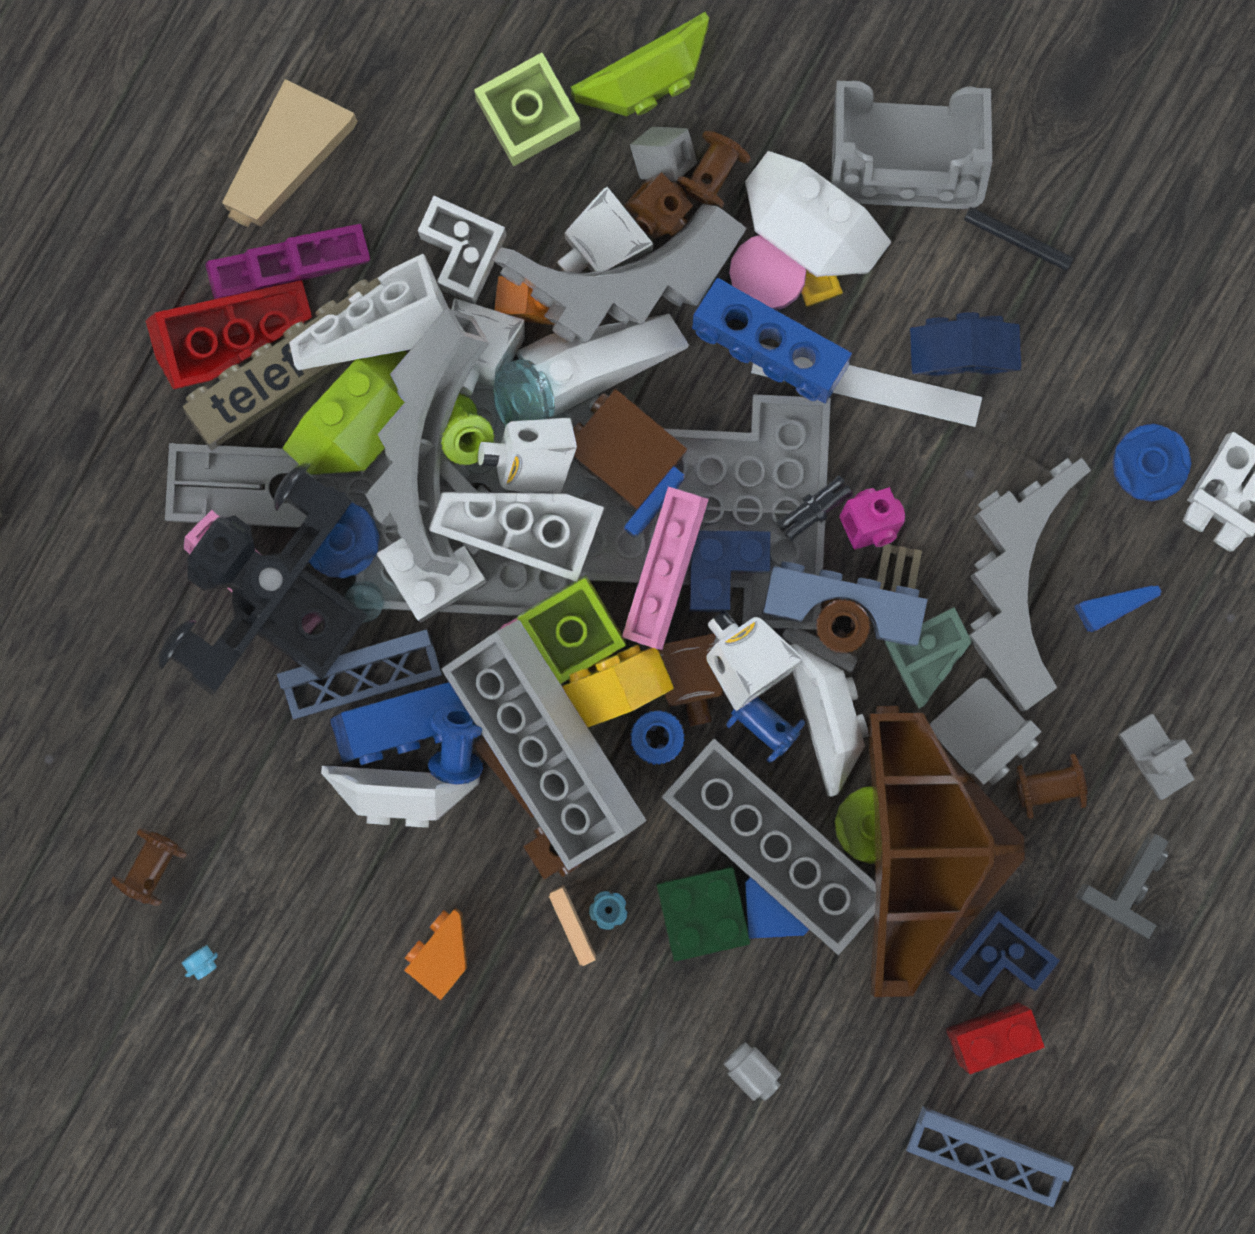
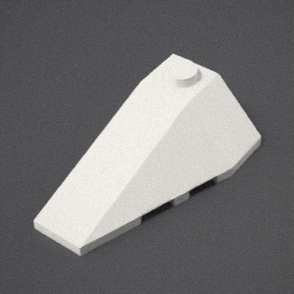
M424 254L386 271L378 277L381 284L365 296L360 292L356 293L348 299L351 304L337 316L333 314L326 315L290 341L292 357L297 370L411 350L441 313L448 308Z
M665 314L648 317L643 324L628 321L627 324L619 322L598 326L588 342L576 338L569 342L556 333L550 334L516 351V355L553 416H556L687 349L689 344L671 315Z
M442 492L429 530L577 582L604 507L568 494Z

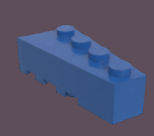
M448 682L342 712L330 719L342 763L359 759L361 765L384 759L382 755L384 751L395 748L398 754L421 748L419 741L432 737L435 744L441 743L442 736L432 729V716L443 707L463 705V703Z

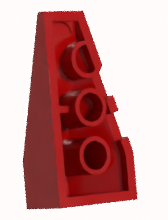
M300 280L156 312L146 320V325L156 360L172 388L179 389L212 381L229 367L239 364L250 357L261 346L272 343L282 337L283 333L294 324L301 321L304 323L312 318L303 282Z

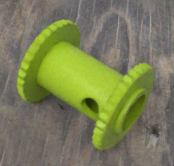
M461 393L457 396L447 428L442 433L441 444L442 450H444L443 453L450 461L459 465H471L479 462L478 450L480 443H493L495 435L489 421H486L481 415L478 416V409L473 400Z

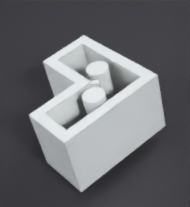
M433 196L418 229V233L422 240L451 252L437 281L440 290L466 302L476 304L494 265L493 258L502 247L507 236L505 227Z
M403 538L377 553L420 623L487 582L465 546L453 552L459 566L450 576L434 572L428 573L421 570L413 560L414 555Z

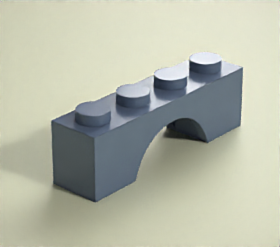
M782 561L781 568L773 566L771 569L762 611L763 615L801 622L815 605L827 600L846 599L852 602L855 601L856 604H860V607L864 608L873 624L876 639L912 647L918 645L927 599L918 597L919 590L896 586L895 592L880 589L881 582L865 578H858L857 584L842 581L843 574L828 570H820L819 576L803 573L805 566Z

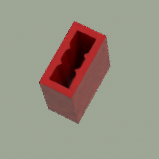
M1019 1002L946 1028L958 1064L969 1075L1045 1048L1032 1010Z

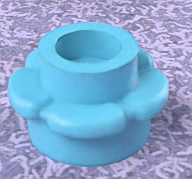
M600 892L594 897V903L589 907L590 917L593 921L597 922L600 928L605 930L613 929L615 925L623 924L627 918L626 901L619 893ZM610 906L612 913L607 914L605 908Z
M207 945L200 948L181 962L187 971L185 976L190 977L194 975L197 980L203 978L217 967L214 960L218 957V954H213Z

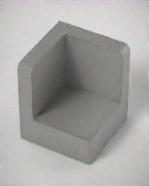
M651 127L630 144L641 179H649L662 172L670 181H677L679 176H683L697 164L688 128Z

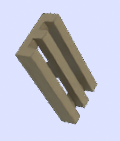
M890 544L882 546L876 581L881 582L880 589H884L890 554L897 555L891 591L895 592L896 586H900L905 557L911 558L906 587L915 589L922 550H913Z

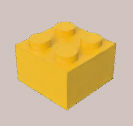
M639 645L617 653L616 656H607L587 669L570 674L569 683L562 686L587 727L631 712L674 689L658 649L650 647L641 651Z

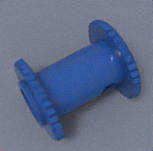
M759 697L753 699L738 711L733 709L730 713L732 716L726 722V726L730 728L738 720L773 750L766 759L769 763L773 762L778 756L781 757L801 734L799 731L805 725V721L801 719L793 727Z
M451 705L437 710L432 716L431 726L438 735L442 736L441 752H437V754H434L429 759L428 769L436 779L448 784H466L476 780L482 773L483 763H481L482 760L472 753L473 738L481 735L482 728L475 724L463 705Z
M661 710L645 713L644 716H640V719H637L636 723L633 724L634 727L631 729L632 733L630 734L631 746L636 751V755H639V758L647 761L648 764H665L670 762L671 759H675V756H678L679 752L682 751L681 747L684 746L683 742L685 741L683 738L685 736L683 734L684 729L679 724V720H676V716H672L671 713L668 714L666 711L662 712ZM657 727H662L665 729L663 735L668 738V742L666 745L659 744L657 749L649 746L651 740L646 737L647 731H655Z

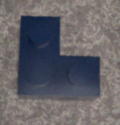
M975 312L956 314L955 321H949V318L943 317L929 318L925 320L926 325L910 328L912 374L938 377L965 372L993 375L1021 371L1019 324L1004 322L1003 316H985L980 318L979 313Z
M699 530L690 558L689 611L729 612L731 573L768 574L770 572L771 532Z
M992 909L944 970L975 995L981 997L1003 968L1027 987L1036 991L1060 960L1002 913Z

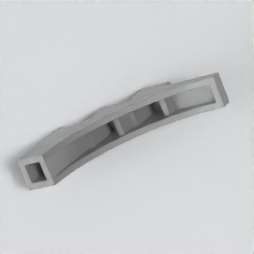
M702 204L686 226L661 248L636 262L612 270L588 273L557 271L541 266L515 250L503 247L499 249L493 261L503 268L500 274L517 286H520L523 282L533 289L531 296L549 308L544 317L555 324L552 331L569 342H572L574 338L588 342L606 313L623 324H627L629 320L643 324L661 295L679 307L682 303L697 306L747 228L718 206Z
M448 308L441 313L390 374L398 388L397 393L405 403L378 433V436L386 449V456L393 463L365 495L373 508V515L380 523L386 526L398 527V533L408 544L414 555L413 560L421 570L428 573L434 572L450 576L459 564L448 538L429 530L440 500L441 438L443 437L442 433L447 428L457 396L474 364L490 343L473 316Z
M1069 458L1049 471L1053 479L1042 487L1038 481H1035L1018 495L1022 501L1019 503L1010 491L1003 496H1000L995 491L978 504L982 511L974 516L1001 554L996 556L991 551L974 564L978 571L970 577L997 614L992 616L988 611L971 623L970 626L974 631L969 634L973 647L1020 711L1028 710L1057 688L1041 660L1031 631L1027 603L1029 570L1037 540L1050 514L1067 491L1091 471L1082 458L1073 464Z

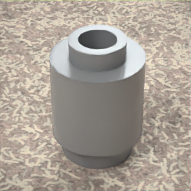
M746 1042L740 1045L723 1063L729 1070L727 1073L729 1077L752 1101L759 1097L763 1101L767 1100L781 1085L777 1081L781 1073L756 1047L751 1048Z

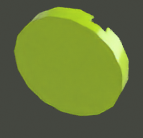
M862 787L850 793L839 805L834 820L835 832L843 850L854 859L872 864L875 863L873 787Z

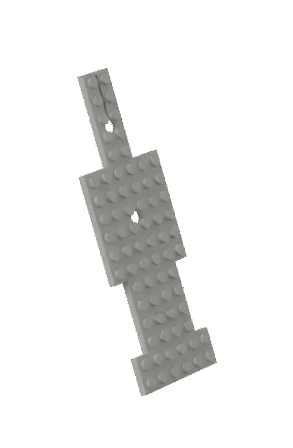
M477 382L472 395L468 397L476 405L478 416L481 415L492 426L493 434L495 435L493 443H501L506 425L511 421L571 418L573 428L578 422L585 426L594 415L590 408L598 399L599 394L556 416H553L534 384L498 382L496 385L490 386ZM753 395L751 433L664 429L688 449L687 454L675 467L684 474V482L678 489L709 499L699 530L771 532L770 572L768 574L731 573L730 588H744L742 625L754 617H759L770 628L815 631L817 629L816 619L819 618L818 614L821 613V603L810 609L801 622L763 615L762 611L773 566L781 568L782 561L805 566L803 573L819 576L820 570H823L825 520L822 523L819 521L815 522L794 538L795 540L792 542L785 536V531L782 532L776 522L803 504L805 496L808 494L813 496L827 485L831 398L825 404L818 399L810 401L804 397ZM169 443L165 521L199 523L213 510L219 517L226 518L235 515L249 526L300 528L307 516L289 503L283 504L276 511L274 499L270 494L271 481L277 475L288 474L299 463L283 449L218 446L211 451L207 445ZM385 450L366 471L311 475L306 471L308 475L327 488L329 485L352 500V503L364 508L376 522L380 535L378 552L402 538L398 533L397 526H386L375 518L373 508L365 495L393 463L386 456ZM442 450L441 456L444 455L445 458L450 462L449 458H447L446 455L443 453L444 450ZM572 459L561 494H568L604 507L578 579L587 575L590 581L639 583L661 510L638 538H633L624 530V526L636 511ZM479 462L464 465L471 473L466 478L470 484L482 483L488 486L492 493H517V491L506 490L500 486L497 467L480 466ZM440 476V497L442 492H455ZM261 485H265V490H253L261 489ZM191 486H211V487H191ZM212 487H231V488H212ZM232 488H252V489H232ZM447 537L453 552L464 546V542ZM483 550L476 558L469 552L487 582L439 612L518 616L523 611L571 584L574 580L487 550ZM376 555L372 564L362 573L356 575L355 606L365 609L411 611L378 555ZM690 561L682 584L685 586H690Z

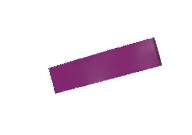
M361 224L287 238L283 243L248 249L244 254L209 260L205 266L214 299L327 275L370 262V256Z

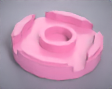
M761 235L751 237L739 246L732 257L729 274L733 287L775 310L786 308L799 297L805 286L807 269Z

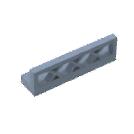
M427 629L339 655L324 676V678H328L325 686L314 682L321 679L304 667L277 674L280 687L285 691L293 720L442 676L431 635ZM426 648L432 670L416 675L403 668L411 652ZM403 655L399 664L389 660ZM383 661L396 668L389 683L379 686L366 679L373 664ZM366 666L362 675L351 671ZM400 671L410 676L396 680ZM346 672L359 679L350 695L342 697L329 690L336 675ZM363 682L373 687L358 692ZM309 683L322 690L313 706L299 709L293 690L294 687ZM326 693L336 698L321 703Z
M922 1106L906 1149L907 1152L1053 1208L1063 1181L1069 1182L1074 1169L1067 1161ZM925 1127L942 1133L946 1142L945 1146L934 1151L918 1146ZM948 1136L958 1140L950 1142ZM964 1143L978 1147L983 1159L970 1165L960 1163L953 1148ZM949 1150L953 1159L940 1154ZM985 1150L994 1154L987 1157ZM1000 1157L1010 1159L1015 1162L1019 1173L1006 1179L999 1178L995 1175L990 1162ZM986 1164L989 1173L976 1168ZM1021 1164L1028 1166L1030 1168L1023 1170ZM1041 1171L1054 1176L1047 1196L1032 1190L1027 1179L1028 1175ZM1022 1179L1026 1188L1013 1182Z

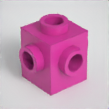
M890 487L879 491L870 488L858 493L853 499L848 500L839 518L854 550L872 544H875L876 547H882L893 542L905 522V512L901 502L894 498Z

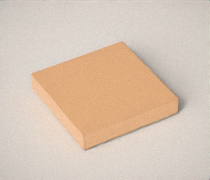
M562 885L551 890L549 898L579 964L584 966L595 961L596 954L565 886Z

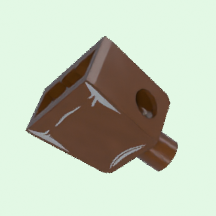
M714 633L666 643L663 645L662 650L658 649L674 687L673 690L665 693L664 697L669 707L685 704L689 727L712 722L707 699L723 696V688L707 662L706 657L715 644L719 642Z

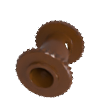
M705 131L702 137L710 146L692 177L688 179L679 176L676 183L688 196L699 203L723 208L725 203L717 196L718 191L735 162L749 163L751 158L748 152L732 139L713 131ZM709 179L711 183L704 184L702 180Z
M833 599L821 603V613L818 614L819 618L816 619V631L823 645H826V648H830L831 651L836 653L853 652L858 647H862L865 639L868 638L867 635L870 633L869 629L871 628L869 626V616L864 611V608L860 607V604H856L855 601L852 602L846 599ZM840 615L850 617V628L846 630L843 628L836 629L833 626L836 622L835 618Z
M1071 754L1069 756L1070 767L1061 770H1052L1026 776L1023 766H1017V778L1015 779L1021 807L1024 808L1027 818H1033L1032 806L1061 801L1066 798L1077 797L1081 808L1087 806L1086 795H1088L1085 775L1076 755Z
M138 829L137 835L146 840L125 880L113 876L111 882L122 893L144 904L159 906L162 901L153 895L158 882L173 855L185 859L187 854L186 851L171 839L154 831Z

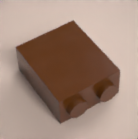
M615 389L610 396L604 392L590 408L594 415L585 426L580 422L574 426L573 432L577 448L573 459L637 511L672 467H676L687 454L688 449Z

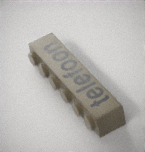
M378 278L371 282H368L367 279L359 281L347 291L349 294L347 298L337 304L334 300L326 303L315 312L317 315L315 319L306 325L302 321L294 324L283 333L285 339L273 347L270 343L261 346L251 354L253 360L241 368L238 364L229 367L219 375L220 382L209 389L206 386H202L186 397L188 403L183 405L184 412L211 451L344 363L340 362L297 370L294 365L289 342L326 315L333 314L337 316L351 304L348 299L360 292L365 296L381 283Z

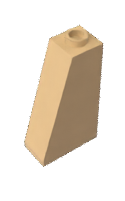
M285 79L222 202L225 208L230 211L228 217L246 227H249L251 222L262 227L355 128L358 122L355 114Z

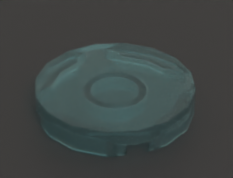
M530 360L509 362L500 368L495 377L493 388L494 403L499 418L505 427L511 421L542 420L554 416V393L550 382L543 371L537 372L533 367L536 364Z

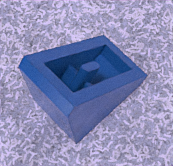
M750 876L744 881L746 926L749 939L804 936L809 931L804 924Z

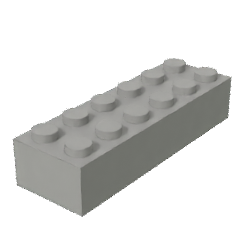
M520 620L496 631L441 669L475 724L482 728L481 733L568 870L618 841L646 822L645 817Z
M712 739L661 796L836 954L839 955L874 916L876 883L715 739Z

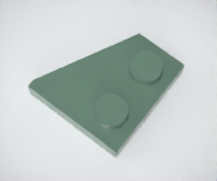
M954 607L922 623L917 646L912 647L889 641L884 642L912 700L917 709L925 706L930 696L945 679L953 665L963 655L972 641Z

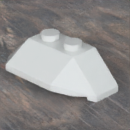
M768 151L745 181L755 232L816 277L856 273L868 274L891 244L890 239L863 206L800 161Z
M792 644L790 646L803 659L792 672L827 795L834 796L841 790L865 747L863 738L869 737L867 725L863 714L856 716L852 701L858 699V694L853 678H845L844 671L801 646Z
M322 766L321 774L357 815L367 816L366 823L390 825L391 817L405 818V826L429 828V820H439L480 784V776L470 783L456 785L444 783L427 772Z

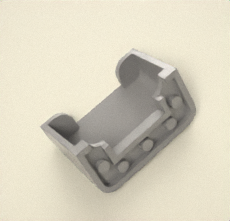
M855 80L836 82L831 184L859 204L969 209L983 203L992 167L990 88L964 87L952 94L949 106L875 103L873 102V90L870 86Z

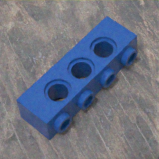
M719 278L715 280L693 315L692 329L696 330V334L702 340L709 344L719 343L729 349L730 354L743 363L752 362L763 368L764 374L777 382H783V380L796 387L797 392L810 401L818 399L826 404L849 367L851 352ZM731 320H740L746 327L742 330H732L726 324ZM767 338L773 339L778 342L779 347L766 349L760 342ZM799 357L809 359L813 365L803 369L796 366L793 361Z

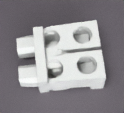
M1235 432L1225 436L1209 467L1187 499L1191 504L1183 519L1184 523L1199 532L1204 530L1212 517L1223 523L1224 525L1213 541L1230 552L1234 551L1244 538L1252 537L1255 533V445ZM1252 469V471L1250 472V474H1249L1248 477L1246 478V480H1245V482L1243 483V485H1241L1242 482L1244 481L1245 477H1246L1247 474L1249 473V471Z

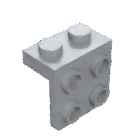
M980 678L930 723L941 745L978 785H984L987 781L992 785L997 783L1010 770L1006 764L1016 755L1022 759L1038 745L1034 738L1041 733L1031 720L1025 721L986 678Z

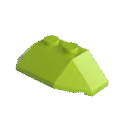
M703 12L685 24L571 86L572 98L576 103L620 115L629 116L636 112L640 116L658 105L656 100L669 93L671 97L681 94L691 86L689 81L694 79L708 29V15L706 12Z
M400 351L356 359L303 416L282 449L299 464L311 463L307 470L311 475L366 471L385 450L378 433L405 403L397 393L398 388L390 374L408 353Z

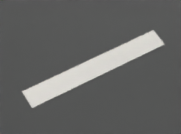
M761 344V345H762L764 348H766V349H775V348H777V347H772V346H768V345ZM799 357L793 361L796 366L803 369L813 365L809 359ZM753 363L751 373L768 377L764 374L763 368ZM849 365L833 393L973 427L976 426L982 397L851 365Z

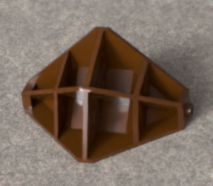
M876 706V714H866L875 808L876 903L871 965V994L874 997L913 996L924 977L1025 860L1024 836L940 744L924 713H899V706Z

